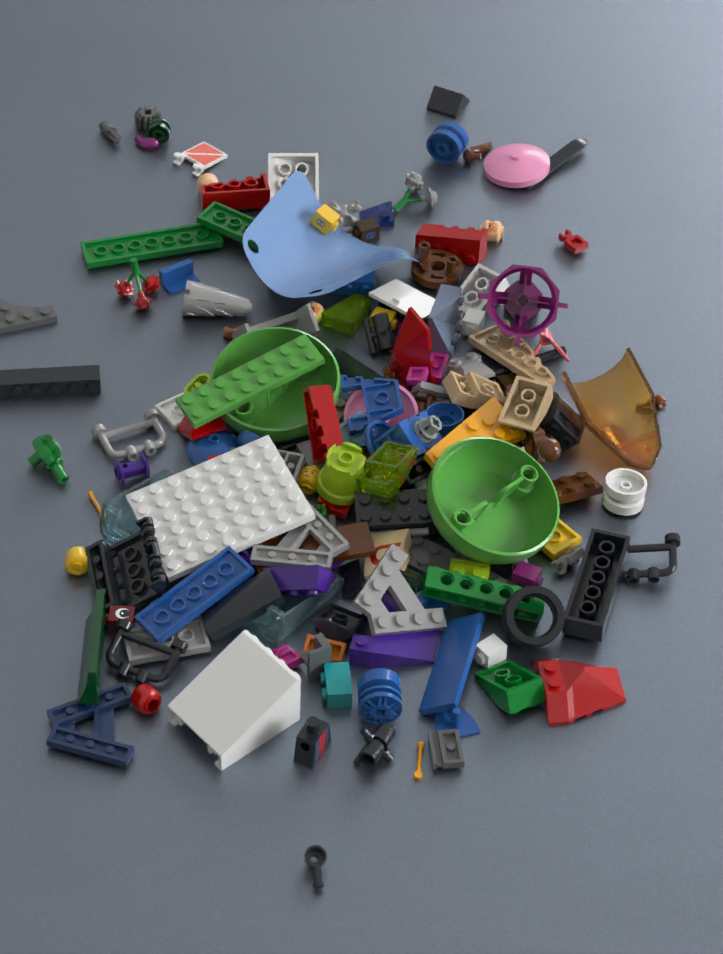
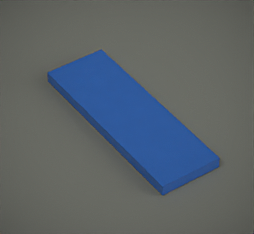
M228 546L135 615L134 619L156 642L163 643L255 573L254 568Z
M482 613L447 621V627L444 630L419 708L422 716L458 707L485 620V616Z

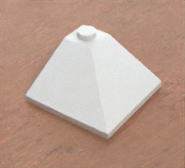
M268 153L270 200L294 172L299 171L307 177L319 201L318 153Z

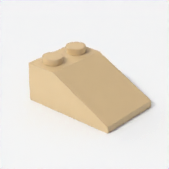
M516 375L499 416L498 423L534 433L552 402L553 385Z

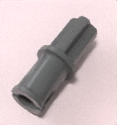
M103 121L106 125L101 122L99 128L104 132L105 137L111 139L114 143H120L122 137L117 133L116 128L107 121Z

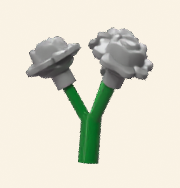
M416 172L406 174L405 185H408L404 197L392 209L398 212L406 203L417 201L426 202L433 208V204L437 203L436 191H431L430 187H428L425 195L420 196V198L407 199L413 190L415 192L422 190L424 182L421 181L422 176Z

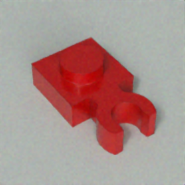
M568 229L565 230V235L562 233L558 235L559 241L564 242V246L574 254L588 248L587 241L578 234L573 236L572 232Z

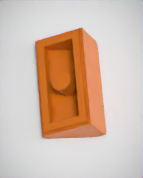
M307 634L302 653L314 648V635ZM327 639L332 646L331 661L342 662L348 649L347 643Z

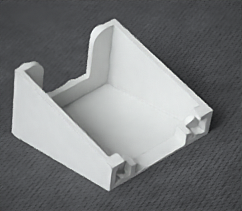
M244 630L167 705L168 721L174 727L178 724L180 726L186 724L208 745V752L219 756V760L215 761V765L223 771L300 720L301 678L282 659L277 658L270 648L265 647L255 635Z

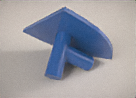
M459 706L436 713V732L437 730L459 729L460 738L481 732L473 717Z

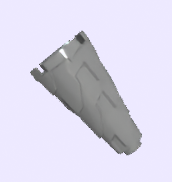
M187 280L182 315L194 317H215V315L233 317L234 315L247 316V313H251L252 303L249 302L248 298L237 296L235 293L222 291L219 288L207 286L200 282Z

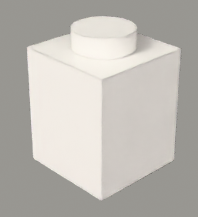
M468 307L462 319L461 334L469 336L481 331L485 324L486 311Z
M493 633L477 643L474 659L485 669L499 664L506 659L507 645Z

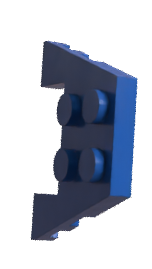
M340 375L342 392L362 390L367 414L347 418L350 436L364 431L366 426L374 420L385 422L404 413L397 379L374 377L371 380L363 379V376L348 378L347 375Z

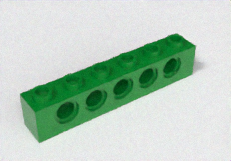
M428 566L424 576L421 596L502 615L503 606L507 599L522 587L501 583L497 580L483 579L479 576H470L458 571H449L436 566ZM536 597L522 599L514 610V618L539 624L544 613L545 602Z

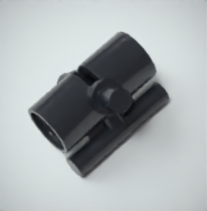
M379 313L372 316V327L369 318L363 319L371 355L378 353L376 344H378L380 352L392 351L395 339L393 332L390 331L392 328L388 313Z
M380 723L374 731L370 732L367 727L360 731L366 743L353 761L355 766L360 767L363 763L368 767H374L380 758H384L388 763L394 759L388 748L396 734L393 727L386 723Z

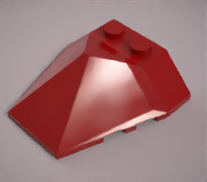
M409 307L390 354L388 366L390 372H395L398 382L408 391H412L413 386L407 385L406 382L410 367H428V383L436 385V378L431 373V366H434V361L430 360L429 351L432 350L430 328L414 308Z
M554 658L532 660L534 673L542 677L545 695L544 711L548 726L570 724L575 722L576 718L584 715L588 717L597 710L602 709L604 711L626 702L617 668Z

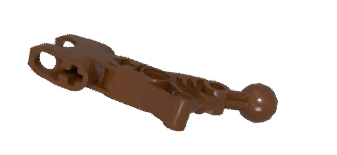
M513 384L507 386V397ZM539 426L534 433L524 430L526 432L525 439L518 441L520 447H524L526 452L541 466L544 465V461L553 462L561 455L560 443L554 438H548L544 430Z

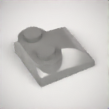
M476 352L467 353L466 356L461 358H452L447 363V368L445 369L446 376L450 370L462 376H466L469 371L486 379L495 376V372L482 363L481 355Z

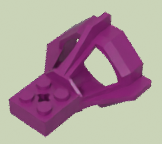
M512 264L490 282L488 294L478 293V298L488 299L486 312L503 334L516 336L515 346L520 347L521 337L534 338L556 320L558 308L568 309L569 305L559 302L560 290L541 267ZM520 272L519 280L505 289V292L496 291L498 285L505 277ZM532 273L538 275L547 283L552 298L543 296L537 286L531 282ZM494 303L503 304L512 318H515L513 328L506 325L499 318ZM541 308L550 310L548 316L541 324L534 328L526 329V321L538 313Z

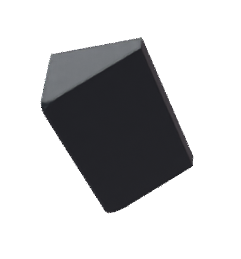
M359 559L339 567L342 598H355L363 587Z

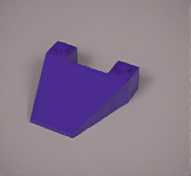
M384 593L381 601L388 612L401 611L394 598ZM432 630L374 637L354 634L349 649V665L370 669L434 664L441 631Z

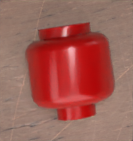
M141 684L133 690L131 703L142 714L150 715L160 708L162 697L151 685Z

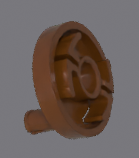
M428 242L419 243V254L414 257L417 261L412 260L411 275L418 284L430 289H439L441 284L455 286L461 281L464 265L457 255L446 250H430Z

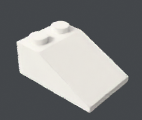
M479 263L460 286L462 288V295H464V303L461 306L464 314L468 307L486 311L488 299L478 298V293L488 294L490 282L500 275L499 273ZM506 277L500 282L496 291L505 292V289L510 286Z

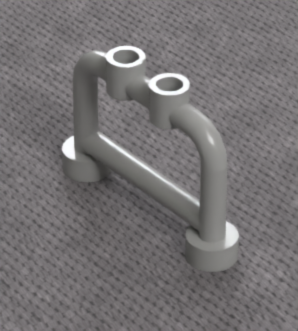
M156 409L147 410L144 413L145 421L110 431H107L103 424H97L91 429L94 439L100 440L105 452L110 457L116 459L127 457L129 461L136 460L139 453L145 452L147 456L154 455L156 448L163 446L167 439L166 433L159 422L160 415ZM151 426L154 427L159 436V439L156 441L146 440L142 445L135 447L129 445L122 451L113 450L108 441L110 438Z

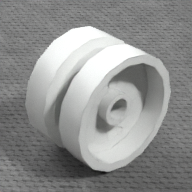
M627 468L610 471L605 477L602 504L614 514L623 516L637 514L644 506L648 486L646 478L641 473Z

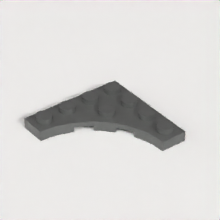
M0 299V334L57 322V315L52 305L24 307Z

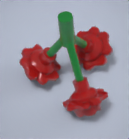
M137 258L130 259L132 269L130 277L123 281H117L114 287L120 296H133L135 290L132 287V279L135 276L139 293H137L138 299L133 303V306H137L138 310H145L151 307L150 304L154 299L146 297L144 292L150 294L159 288V276H155V274L144 276L139 271ZM139 276L143 279V289L141 287Z

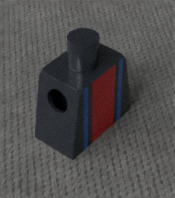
M315 716L307 719L296 737L294 762L310 769L315 767L331 742L330 724L328 722L320 720Z

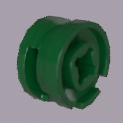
M162 118L152 119L148 124L147 137L157 139L159 144L166 143L170 138L171 132L169 122Z

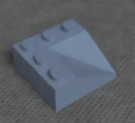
M440 285L428 317L432 350L429 351L430 354L435 352L453 356V345L457 344V333L460 334L462 328L460 320H462L463 316L461 306L464 303V295H462L461 287Z

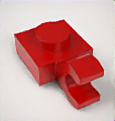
M321 496L317 500L318 504L326 505L329 515H335L347 519L352 504L344 506L331 504Z

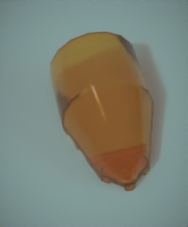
M626 349L623 358L613 368L591 380L571 383L566 371L562 372L563 384L586 428L627 466L651 470L662 448L657 421V409L655 408L654 401L655 396L631 349Z

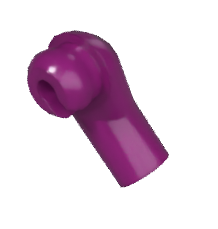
M137 135L134 139L145 150L157 148L159 145L158 140L152 137L144 139L142 136Z

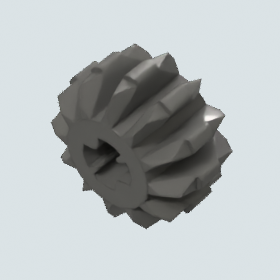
M151 106L138 108L134 115L135 124L139 127V130L144 129L147 131L148 124L152 119L162 118L161 111Z

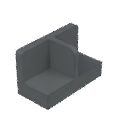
M322 632L314 635V648L301 654V659L307 666V679L309 682L320 678V672H324V663H331L332 646Z

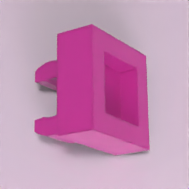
M410 367L406 378L407 385L415 386L421 383V381L427 382L428 367Z

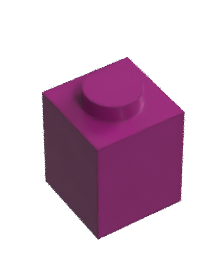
M521 561L512 572L511 582L522 588L526 586H541L544 579L541 577L542 568Z

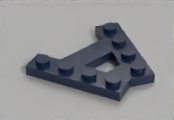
M123 682L99 691L98 704H77L76 699L46 710L47 717L53 726L46 740V745L127 768L135 752L134 746L114 741V709L131 703V692L126 683ZM94 716V735L75 731L76 722Z

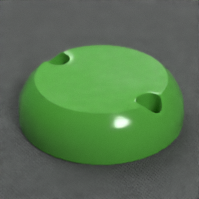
M285 327L261 328L234 339L216 358L212 367L210 381L306 334L324 357L325 364L222 415V419L239 433L240 431L247 430L261 437L269 435L273 443L292 441L308 435L302 390L310 386L330 385L334 394L335 406L339 398L340 371L336 358L329 348L319 339L308 333Z
M472 437L460 440L449 446L439 456L429 474L426 498L434 525L453 548L473 560L495 565L521 562L532 557L542 549L557 528L560 507L557 491L544 468L531 455L509 442L490 437Z

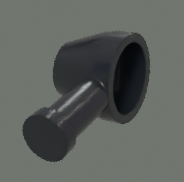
M319 845L308 847L304 854L305 863L312 868L313 888L315 889L324 887L321 866L325 864L327 859L325 849ZM315 857L318 862L314 863L310 858Z

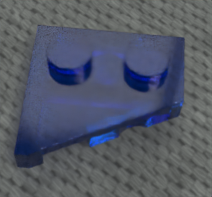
M392 201L359 211V220L373 217L380 227H394Z

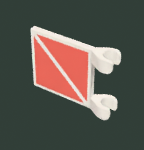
M202 142L182 153H174L173 156L177 159L173 163L180 165L187 159L194 163L193 168L196 170L192 174L199 176L205 169L228 158V155L208 143Z

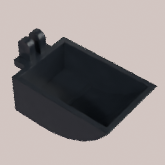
M553 392L552 402L539 427L544 430L548 438L556 439L560 443L561 450L564 452L580 443L585 429V419L557 392Z

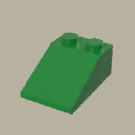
M510 660L474 673L476 680L496 705L509 714H517L520 710L534 707L539 702L545 700L542 677Z

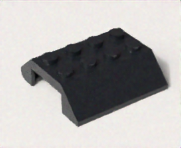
M144 517L136 521V525L141 528L140 531L111 546L101 539L85 547L94 598H96V589H105L106 613H109L110 605L135 606L136 610L161 597L167 583L164 570L161 568L162 560L158 541L154 536L155 528L152 517Z

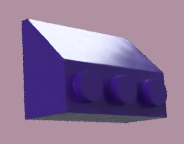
M320 565L267 567L263 570L270 569L282 595H288V597L293 598L300 597V594L317 597L319 593H327L336 578L335 573Z

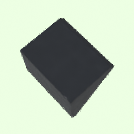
M434 85L427 110L456 119L469 103V99L464 94Z

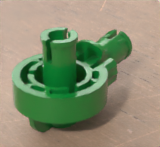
M49 434L38 436L32 441L36 452L27 458L29 463L33 467H37L38 464L44 461L47 466L46 470L54 474L59 484L66 483L69 480V476L62 467L64 461L61 458L60 445Z

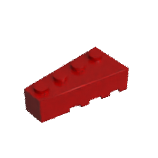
M262 173L260 177L256 178L247 176L246 180L241 181L231 179L226 184L216 182L200 186L202 211L214 201L234 210L263 209L270 201V187L266 173Z
M330 385L310 386L302 391L313 465L325 464L328 450L335 444L336 447L342 446L344 440L334 403V394Z

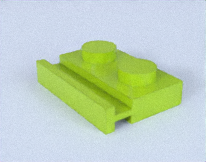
M451 558L449 571H458L462 574L489 579L490 564Z

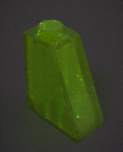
M355 293L324 310L321 314V327L354 337L363 325L362 320L366 319L371 313L372 298Z

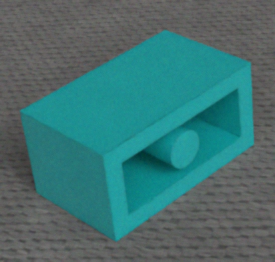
M349 662L324 663V672H320V684L325 686L322 688V700H326L327 708L352 707L353 693Z

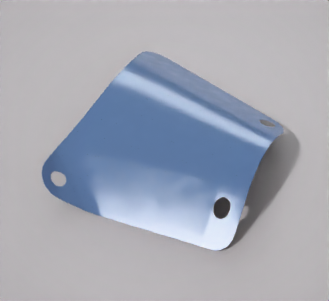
M299 171L294 172L243 234V248L256 274L270 289L288 298L312 297L330 293L397 259L403 258L417 261L408 256L411 254L406 250L375 246L363 242L344 231L340 226L334 232L330 231L327 235L318 230L310 221L322 205L318 201L307 177ZM248 240H253L257 244L258 253H253L250 250ZM322 289L320 292L309 294L312 291Z

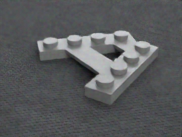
M309 503L316 519L290 530L276 547L254 544L250 564L269 567L320 565L331 571L333 558L350 549L349 542ZM309 534L320 544L316 551L298 549Z
M393 543L378 562L352 605L368 617L372 636L445 629L447 624L443 608L424 609L399 571L408 555ZM387 589L401 611L388 612L381 598Z

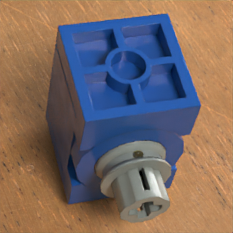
M426 411L410 417L408 420L405 419L398 422L372 442L384 461L392 455L411 457V462L425 455L428 450L443 439L439 433L442 429V423L438 417L434 415L429 417ZM392 461L388 467L393 473L409 463Z

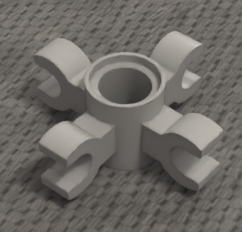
M355 198L349 205L342 204L339 206L335 201H329L327 206L341 216L338 221L339 226H350L354 229V222L358 221V219L352 215L362 209L359 205L360 201Z

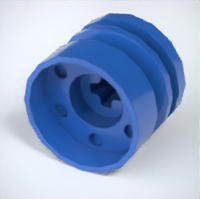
M451 402L434 403L426 409L429 417L434 415L440 419L442 429L439 433L442 438L464 421L463 409Z
M376 668L365 671L360 675L357 680L358 709L361 718L369 723L380 724L392 722L400 717L402 713L401 682L397 673L389 669Z

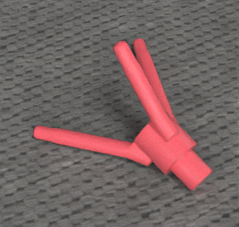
M548 328L539 333L540 341L534 350V356L537 355L542 345L552 344L567 362L570 361L568 356L555 343Z

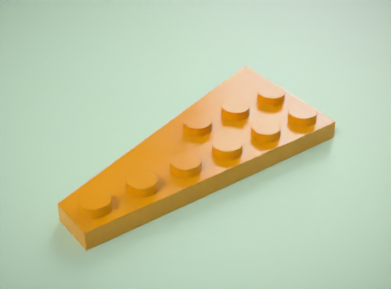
M493 396L425 453L424 459L432 468L439 456L449 446L460 440L472 437H490L513 444L524 440L526 432L522 429L498 423L503 406Z

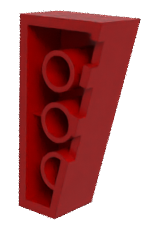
M423 223L415 235V248L419 249V243L428 242L430 250L440 249L452 252L463 263L476 267L486 257L488 229L475 230L473 227L462 229L459 226H452L450 228L439 224Z

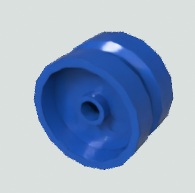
M443 121L438 124L434 132L429 136L426 147L428 153L436 161L443 164H452L457 161L467 147L469 138L467 132L459 124L452 121Z

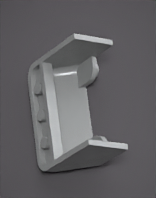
M308 303L296 312L249 327L248 323L244 324L231 335L234 340L250 331L268 327L292 328L313 335L319 331V327L311 305Z

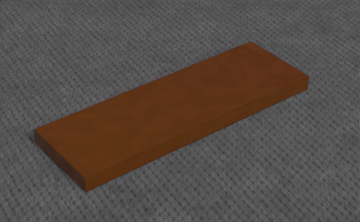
M367 521L334 527L349 542L350 549L335 556L332 563L376 555ZM309 534L298 549L316 551L320 544ZM284 537L269 539L257 545L276 547ZM255 565L257 574L262 573L264 568L269 567Z

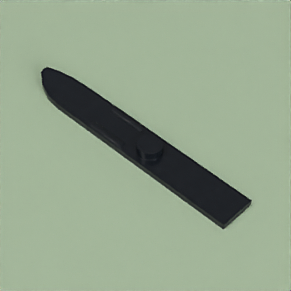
M574 139L549 157L550 170L548 175L587 145V140ZM531 185V186H528V187H523V188L529 190V189L532 188L534 185Z

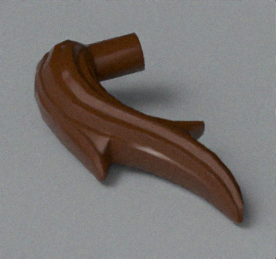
M492 142L465 149L463 159L469 164L473 160H481V155L491 150Z

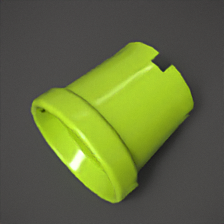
M342 442V446L336 447L335 444L328 450L324 467L319 471L316 487L321 497L329 503L339 506L351 505L355 503V492H365L366 479L364 469L366 458L362 455L360 447L353 443Z

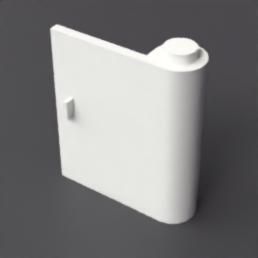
M394 279L369 292L368 295L406 315L409 307H413L422 320L429 317L435 298L398 279Z

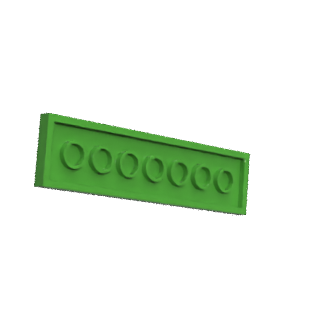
M306 334L176 398V404L194 429L325 364V359Z

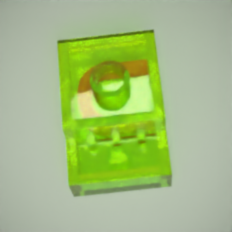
M386 440L365 461L367 468L356 478L359 492L392 498L407 478L418 454V446Z

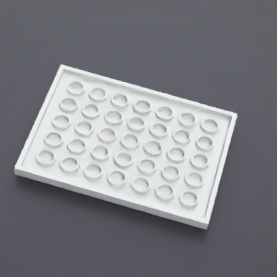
M269 435L125 495L137 521L144 517H152L155 528L154 536L157 538L162 560V569L169 582L196 571L228 546L239 553L252 547L254 544L262 543L316 519L315 513Z

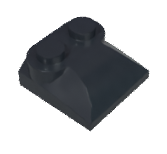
M330 603L314 616L313 624L318 634L322 632L325 637L349 643L352 642L354 633L364 624L367 617Z

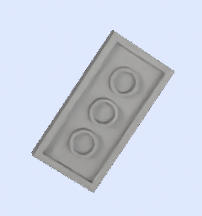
M201 617L194 618L161 643L171 646L174 638L185 641L189 647L186 653L180 654L179 657L211 652L210 642ZM142 627L132 628L130 632L155 641ZM123 639L128 662L131 666L166 660L170 657V655Z

